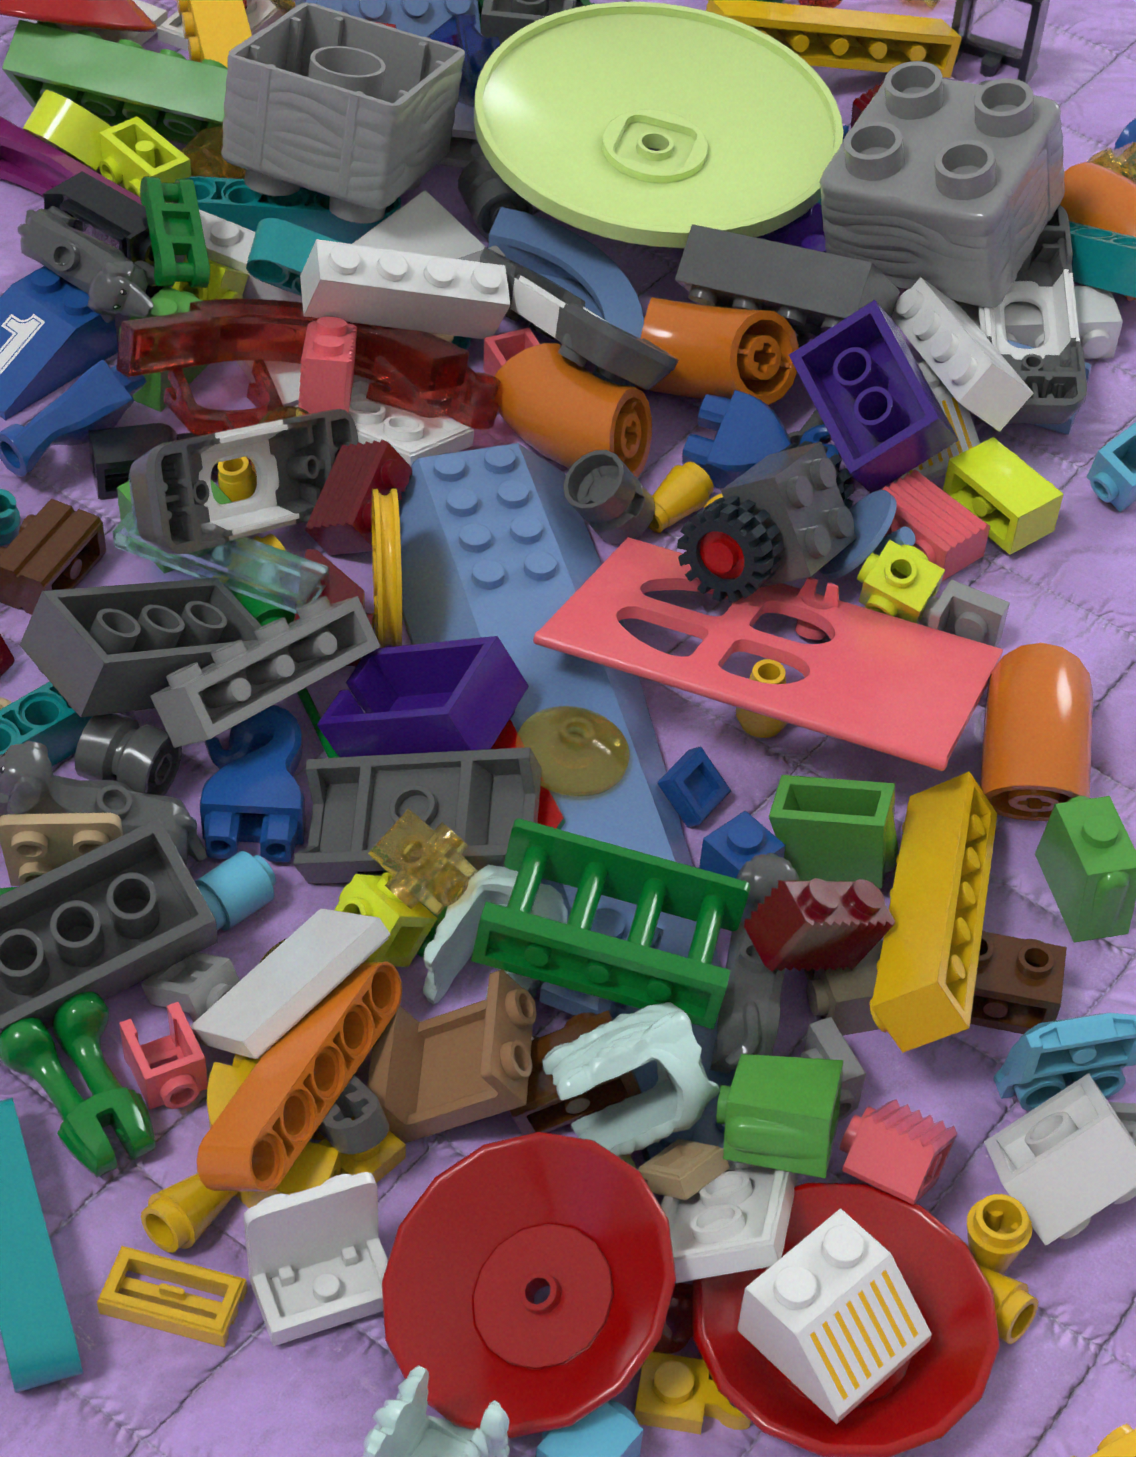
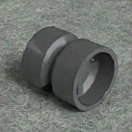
M485 156L471 161L462 170L458 179V190L480 234L488 240L490 230L501 207L533 215L532 204L519 196L501 179Z
M608 450L590 452L578 459L567 472L563 484L565 498L604 541L611 544H622L627 537L636 539L646 531L653 520L655 512L654 498L615 453Z
M119 713L92 716L79 739L75 754V770L78 776L88 780L119 781L130 786L135 792L164 796L172 785L179 769L182 746L174 748L167 731L148 724L140 727L137 720Z

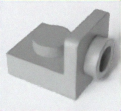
M950 580L940 598L931 596L923 611L920 624L997 647L1002 637L1010 602Z
M197 952L150 976L141 983V986L150 1004L167 1008V1005L179 1002L182 1010L190 1013L193 1022H195L240 980L229 958Z
M831 1017L809 1024L804 1052L801 1053L800 1058L844 1060L840 1121L858 1109L866 1073Z

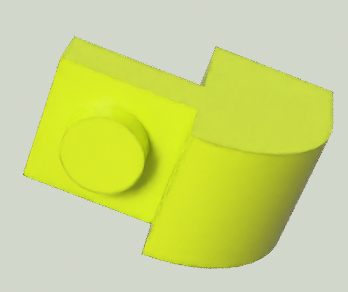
M45 90L22 129L96 171L102 160L99 132L112 126L75 102L55 92Z

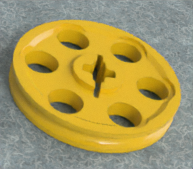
M372 489L373 601L375 635L381 646L379 648H384L388 645L393 647L402 646V567L397 489H391L390 493L385 496L381 495L378 489Z

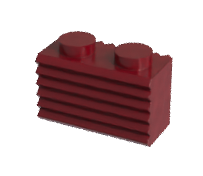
M381 439V442L374 440L373 443L366 441L365 444L358 442L357 445L350 443L349 446L342 444L308 520L305 531L328 555L372 551V489H378L379 493L384 496L388 495L391 489H397L398 500H402L401 492L406 491L405 488L409 483V476L413 475L411 466L388 441Z
M815 878L812 880H778V888H771V896H765L764 903H758V910L751 911V919H745L744 928L764 966L772 972L775 968L781 972L786 968L791 972L793 968L798 971L802 968L807 971L811 968L816 971L822 968L826 971L829 967L834 971L838 967L844 971L846 967L853 970L894 926L895 920L885 904L882 892L873 882L864 879L856 881H825Z

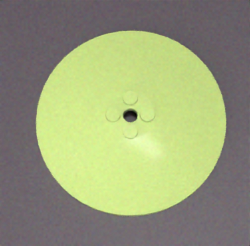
M612 2L568 9L539 19L518 30L492 53L480 73L475 91L474 126L480 147L495 172L519 196L541 211L578 229L618 241L654 247L685 248L692 224L755 238L788 225L805 214L820 200L821 186L819 181L843 143L842 118L836 100L818 73L799 55L771 36L734 19L704 10L665 3ZM650 148L658 149L661 151L650 150Z

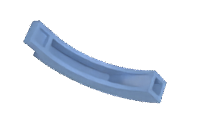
M504 207L500 208L489 233L488 248L497 245L507 258L555 282L584 300L585 308L612 325L641 338L644 324L642 306L628 277L611 258L591 242L563 226L525 212ZM596 365L593 372L595 376L605 381L619 384L596 371L598 366ZM624 380L622 384L635 387V384L628 380Z

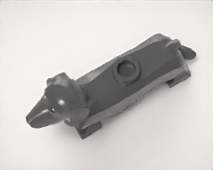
M51 206L48 210L41 208L36 212L32 209L27 211L26 224H21L18 227V233L21 235L22 254L43 264L63 279L89 295L87 306L95 313L100 314L105 322L113 321L117 314L148 319L153 309V302L145 294L148 285L157 286L154 279V266L145 261L133 262L126 258L119 249L72 228L75 218L55 206Z
M27 741L23 744L11 745L4 754H0V793L9 795L7 804L8 814L114 813L121 818L123 835L160 818L186 866L189 855L199 862L207 858L206 849L197 835V822L190 816L180 799L130 791L120 785L112 784L106 786L55 776L52 773V764L48 758V749L42 743Z
M773 853L755 855L742 866L736 878L748 882L751 888L737 931H731L725 967L731 970L718 1015L717 1040L714 1043L710 1068L712 1071L730 1074L732 1069L737 1068L741 1054L773 1055V1046L780 1021L781 988L785 968L782 972L777 968L773 972L767 969L744 928L745 919H751V911H757L758 903H764L765 896H771V888H778V880H799L797 871L792 868L790 861Z

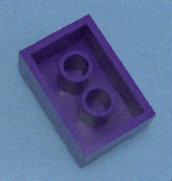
M875 300L789 354L849 473L870 493L880 490L959 441L896 323Z

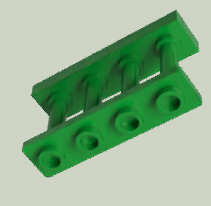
M516 819L511 829L504 865L508 869L518 871V875L507 907L485 902L479 920L471 961L639 1009L649 1005L671 1002L688 1015L692 1024L714 1030L731 972L729 969L711 965L720 928L733 932L738 930L751 885L743 880L524 819ZM542 878L578 888L567 924L531 914ZM601 895L637 905L627 941L591 931ZM661 912L696 921L687 958L651 948Z

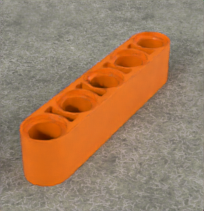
M389 962L362 963L264 1053L200 1143L196 1159L197 1172L206 1188L213 1191L274 1190L282 1182L397 1012L401 1003L402 983L399 973L393 964Z

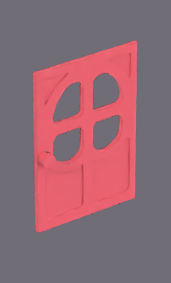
M629 537L544 626L535 633L533 638L534 644L940 771L946 769L948 760L988 686L991 672L1000 661L1004 650L840 601L839 585L829 582L826 587L825 596L817 594L815 592L818 579L807 577L801 589L783 583L761 587L744 599L742 597L738 601L733 602L721 616H710L644 595L647 592L662 590L700 592L697 590L701 584L699 578L696 577L690 582L685 576L692 569L690 564L680 566L678 557L683 553ZM710 589L707 593L713 594L714 589ZM778 613L797 619L795 631L800 636L812 640H821L827 634L831 641L821 644H804L768 634L752 627L762 614ZM629 618L639 619L698 637L703 641L691 655L683 657L674 656L640 641L630 634L619 621ZM746 652L791 666L801 672L805 678L787 684H767L729 673L721 667L732 653Z

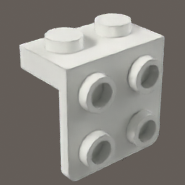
M372 1173L341 1174L328 1179L320 1186L291 1195H272L263 1199L244 1213L249 1280L273 1346L383 1311L382 1279L388 1260L379 1239L378 1186Z

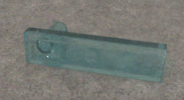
M129 473L132 509L113 530L114 547L200 579L218 578L227 589L298 614L297 608L316 600L329 583L328 566L247 537L227 541L226 544L188 554H168L149 544L140 537L138 532Z

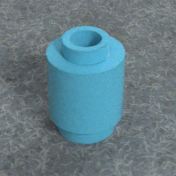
M240 851L197 879L195 883L216 919V929L228 931L274 899L273 885L276 884V877L264 858Z

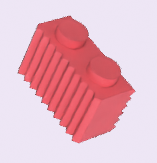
M321 317L307 325L299 381L298 411L302 415L333 409H342L349 413L354 379L357 326L347 324L345 320L337 317Z
M914 469L911 474L907 473L903 479L899 478L896 483L892 482L889 487L885 486L883 490L894 496L897 503L894 519L885 536L904 526L909 527L914 532L916 539L912 546L922 551L930 562L945 569L942 581L984 556L990 526L920 472Z
M897 1099L887 1102L877 1110L868 1106L862 1117L854 1115L844 1133L840 1150L848 1155L842 1171L914 1205L917 1200L936 1185L956 1139V1129L954 1126L945 1128L943 1120L934 1123L931 1115L923 1118L920 1110L911 1112L908 1104L900 1107Z

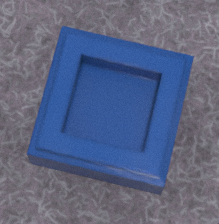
M701 746L689 749L657 782L687 827L700 825L731 792V789Z

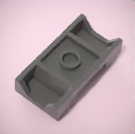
M530 747L307 759L305 770L313 802L308 846L294 854L293 864L308 884L351 882L355 874H365V871L470 867L475 874L487 865L505 867L504 862L514 821L520 818L535 823L538 822L542 768Z

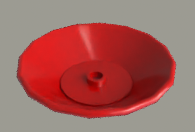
M0 0V15L118 31L155 32L157 30L156 24L133 0Z
M535 1132L484 1144L436 1176L399 1225L382 1279L385 1341L405 1379L410 1371L418 1366L428 1370V1405L455 1426L472 1430L480 1429L484 1412L489 1404L495 1400L500 1403L508 1416V1438L570 1427L623 1392L661 1339L676 1282L669 1219L640 1171L593 1140ZM550 1286L548 1298L540 1304H534V1297L537 1291L542 1287Z
M806 1182L795 1186L782 1257L841 1208L891 1253L932 1335L930 1341L837 1424L737 1330L745 1288L770 1267L693 1280V1339L718 1391L763 1433L822 1457H892L941 1439L982 1399L1000 1348L994 1292L967 1244L921 1205L916 1203L912 1205L894 1195L866 1184Z

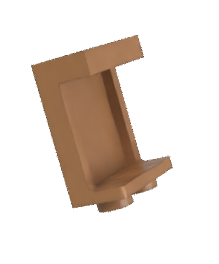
M501 969L489 974L487 999L418 1022L399 1005L397 1012L372 1047L367 1087L378 1097L389 1123V1131L402 1142L408 1143L526 1105L528 1078L532 1071L530 1054L533 1023L536 1020V1006L531 994L525 988H521L504 970Z

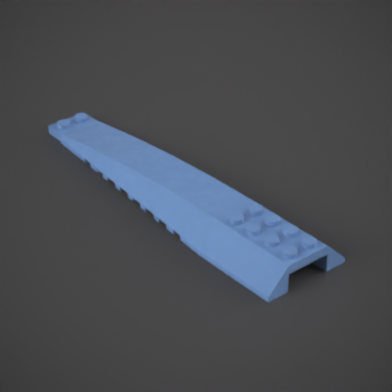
M519 443L445 453L415 460L411 466L413 475L409 476V483L405 488L406 491L401 492L402 500H398L402 567V616L411 644L498 636L529 686L517 705L511 721L525 747H530L542 768L541 776L566 821L560 830L693 867L678 813L657 784L666 774V770L639 676L539 646L533 642L535 633L602 565L583 517L564 496L563 484L566 477L565 473ZM620 620L619 623L625 628L624 621ZM542 878V884L551 885L562 895L563 903L567 909L568 921L578 888ZM603 895L600 898L602 902L635 914L636 904ZM661 912L657 927L663 929V936L658 950L687 958L696 921ZM715 948L711 965L721 967ZM630 1006L625 1011L617 1008L613 1020L620 1014H632L641 1009ZM717 1017L714 1030L692 1023L691 1025L697 1044L702 1047L700 1058L709 1081L717 1083L720 1090L721 1085L731 1086L736 1069H732L730 1074L710 1070L714 1043L717 1040ZM656 1060L633 1069L642 1093L656 1085L658 1081ZM718 1095L708 1103L702 1117L689 1130L673 1132L667 1138L661 1139L659 1142L652 1143L642 1149L641 1152L645 1162L678 1139L724 1148L725 1125L717 1124L716 1121Z

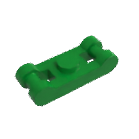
M143 177L140 185V200L146 210L155 261L154 279L156 285L172 287L175 282H188L189 286L193 288H207L210 279V266L193 180L176 179L174 183H161L159 177ZM175 255L187 256L188 263L176 262Z

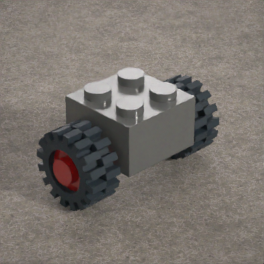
M804 441L799 446L796 442L778 453L766 456L721 490L723 497L716 499L691 517L690 521L684 524L680 531L684 536L678 539L677 548L687 550L678 557L680 566L690 564L692 568L685 574L687 579L691 582L698 577L701 584L697 590L703 594L707 593L710 589H714L712 597L714 600L722 601L728 596L729 602H736L742 597L744 599L761 587L814 575L856 539L854 520L849 510L853 501L847 499L854 493V485L844 484L843 482L851 476L848 469L845 468L839 471L836 467V464L842 459L836 453L828 458L826 456L828 447L822 445V442Z

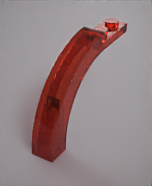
M217 299L190 302L189 312L122 321L116 370L127 377L227 361H279L302 364L301 358L307 325L312 321H317L319 318L304 316L303 303L294 301ZM347 322V324L357 326L354 375L394 388L425 405L461 398L469 357L468 351L424 331Z

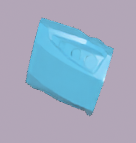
M1101 1013L1037 1024L1019 1038L1011 1048L1002 1067L994 1075L993 1079L1001 1099L1013 1097L1014 1093H1016L1020 1106L1024 1110L1031 1111L1088 1073L1105 1098L1115 1095L1123 1088L1126 1082L1122 1069L1126 1066L1136 1065V1015Z

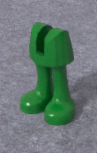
M91 991L82 992L66 1000L58 1008L53 1019L54 1036L64 1053L73 1061L92 1094L90 1098L84 1100L69 1079L57 1056L51 1034L45 1024L38 1018L29 1017L11 1024L1 1033L0 1058L2 1063L11 1070L31 1076L41 1085L63 1121L57 1133L61 1143L82 1166L97 1178L116 1169L118 1166L113 1148L103 1130L104 1127L111 1125L120 1143L132 1160L155 1150L156 1144L149 1111L141 1094L127 1087L124 1088L104 1059L100 1038L108 1023L109 1008L98 993Z

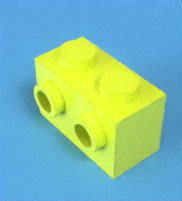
M138 116L99 132L102 155L99 167L102 176L140 197V185L143 177H159L161 183H174L176 179L192 177L190 159Z
M994 437L949 459L943 485V491L990 526L988 537L1009 555L1054 532L1064 495L1051 482L1047 481Z

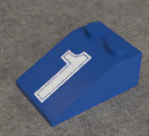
M46 266L11 284L0 297V417L4 420L9 419L82 375L101 360L105 361L118 353L115 318L111 322H105L100 314L95 313L87 306L89 295L63 279Z

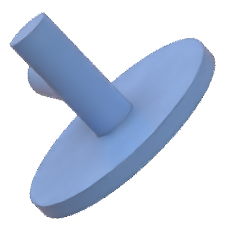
M878 490L865 496L849 509L854 520L856 539L819 569L823 575L829 579L845 576L865 561L872 552L880 556L889 540L900 546L914 545L916 540L915 534L906 526L885 536L896 513L897 503L894 496L885 490Z

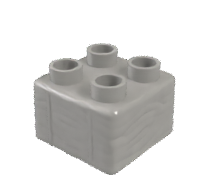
M301 3L229 51L224 100L223 145L221 150L223 159L232 165L246 169L245 184L256 192L271 196H287L298 192L300 187L330 196V211L343 220L356 223L377 222L385 216L387 206L391 205L405 191L419 187L422 176L441 162L448 154L455 121V108L458 104L465 50L314 3Z
M911 61L895 66L886 74L880 89L873 96L871 102L864 109L852 129L846 134L843 143L825 168L819 181L821 186V208L826 253L872 262L898 288L910 289L922 277L951 300L981 307H997L1002 303L1008 289L1017 278V273L1022 264L1032 252L1047 222L1053 217L1065 194L1064 149L1060 106L1049 98L1034 95L1032 88L1028 84L1017 79H996L984 85L943 79L939 68L928 62Z

